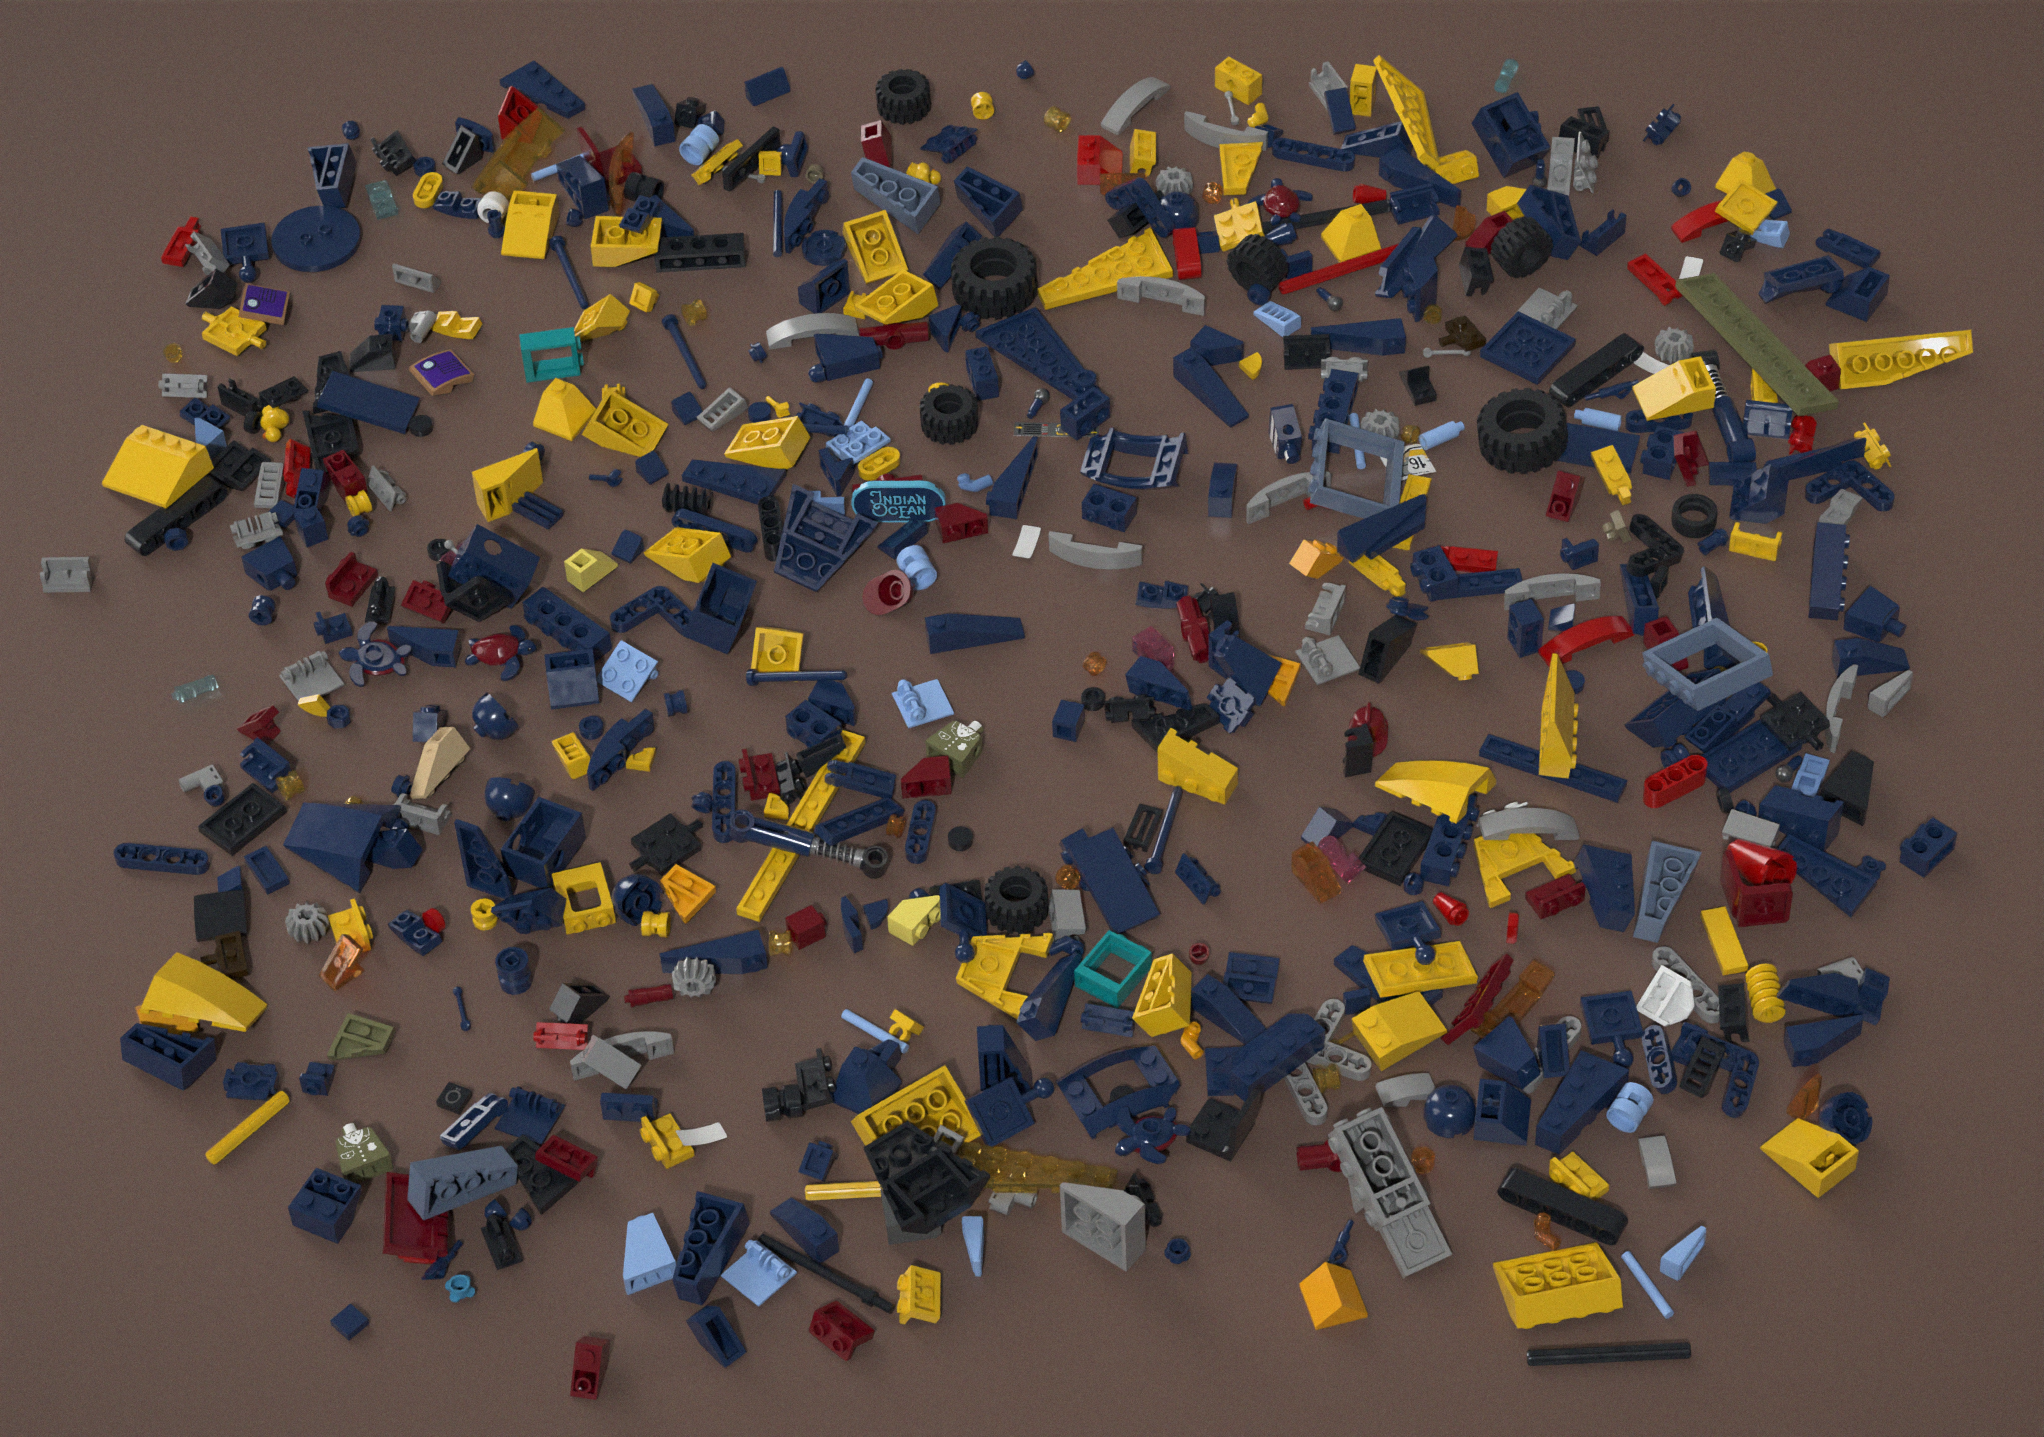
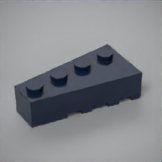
M1817 522L1813 544L1810 584L1812 587L1810 589L1808 618L1837 621L1839 612H1844L1845 598L1841 597V591L1846 589L1847 576H1842L1843 569L1847 570L1848 555H1844V548L1849 549L1850 534H1846V525Z
M1581 1050L1536 1127L1535 1145L1560 1155L1581 1134V1130L1586 1125H1590L1604 1108L1607 1109L1612 1104L1613 1099L1618 1095L1623 1085L1628 1083L1629 1069Z
M697 1191L695 1196L696 1203L689 1217V1228L685 1232L683 1239L684 1246L679 1253L672 1280L680 1300L703 1306L750 1222L744 1203Z

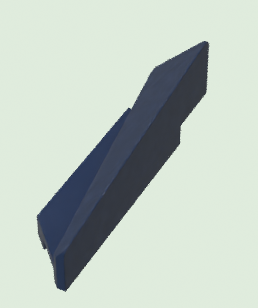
M1435 214L1430 215L1422 230L1421 227H1412L1380 266L1379 275L1383 276V280L1375 295L1384 298L1395 296L1402 289V285L1405 284L1402 269L1406 268V258L1433 255L1435 258L1458 236L1457 233Z
M1855 437L1830 447L1769 460L1765 463L1764 467L1771 464L1788 480L1828 472L1841 465L1844 461L1864 457L1866 438Z
M1421 494L1339 529L1337 532V551L1352 563L1356 562L1363 555L1371 560L1425 528L1426 495Z
M1703 566L1700 570L1702 578L1697 587L1692 585L1688 592L1693 629L1715 618H1719L1730 626L1717 575ZM1717 644L1704 649V667L1706 669H1730L1740 664L1738 659Z

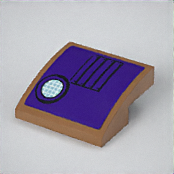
M245 283L238 317L284 325L290 291Z
M451 349L429 355L409 368V371L432 396L452 393L453 385L473 382L474 378L471 370Z

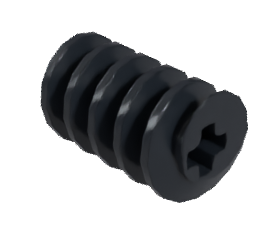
M667 483L662 495V507L668 513H671L673 510L676 513L678 509L682 508L709 517L713 508L714 495L711 492L707 496L706 489H702L699 495L697 487H694L692 492L689 493L688 486H684L683 491L680 492L678 484L671 490L670 483Z

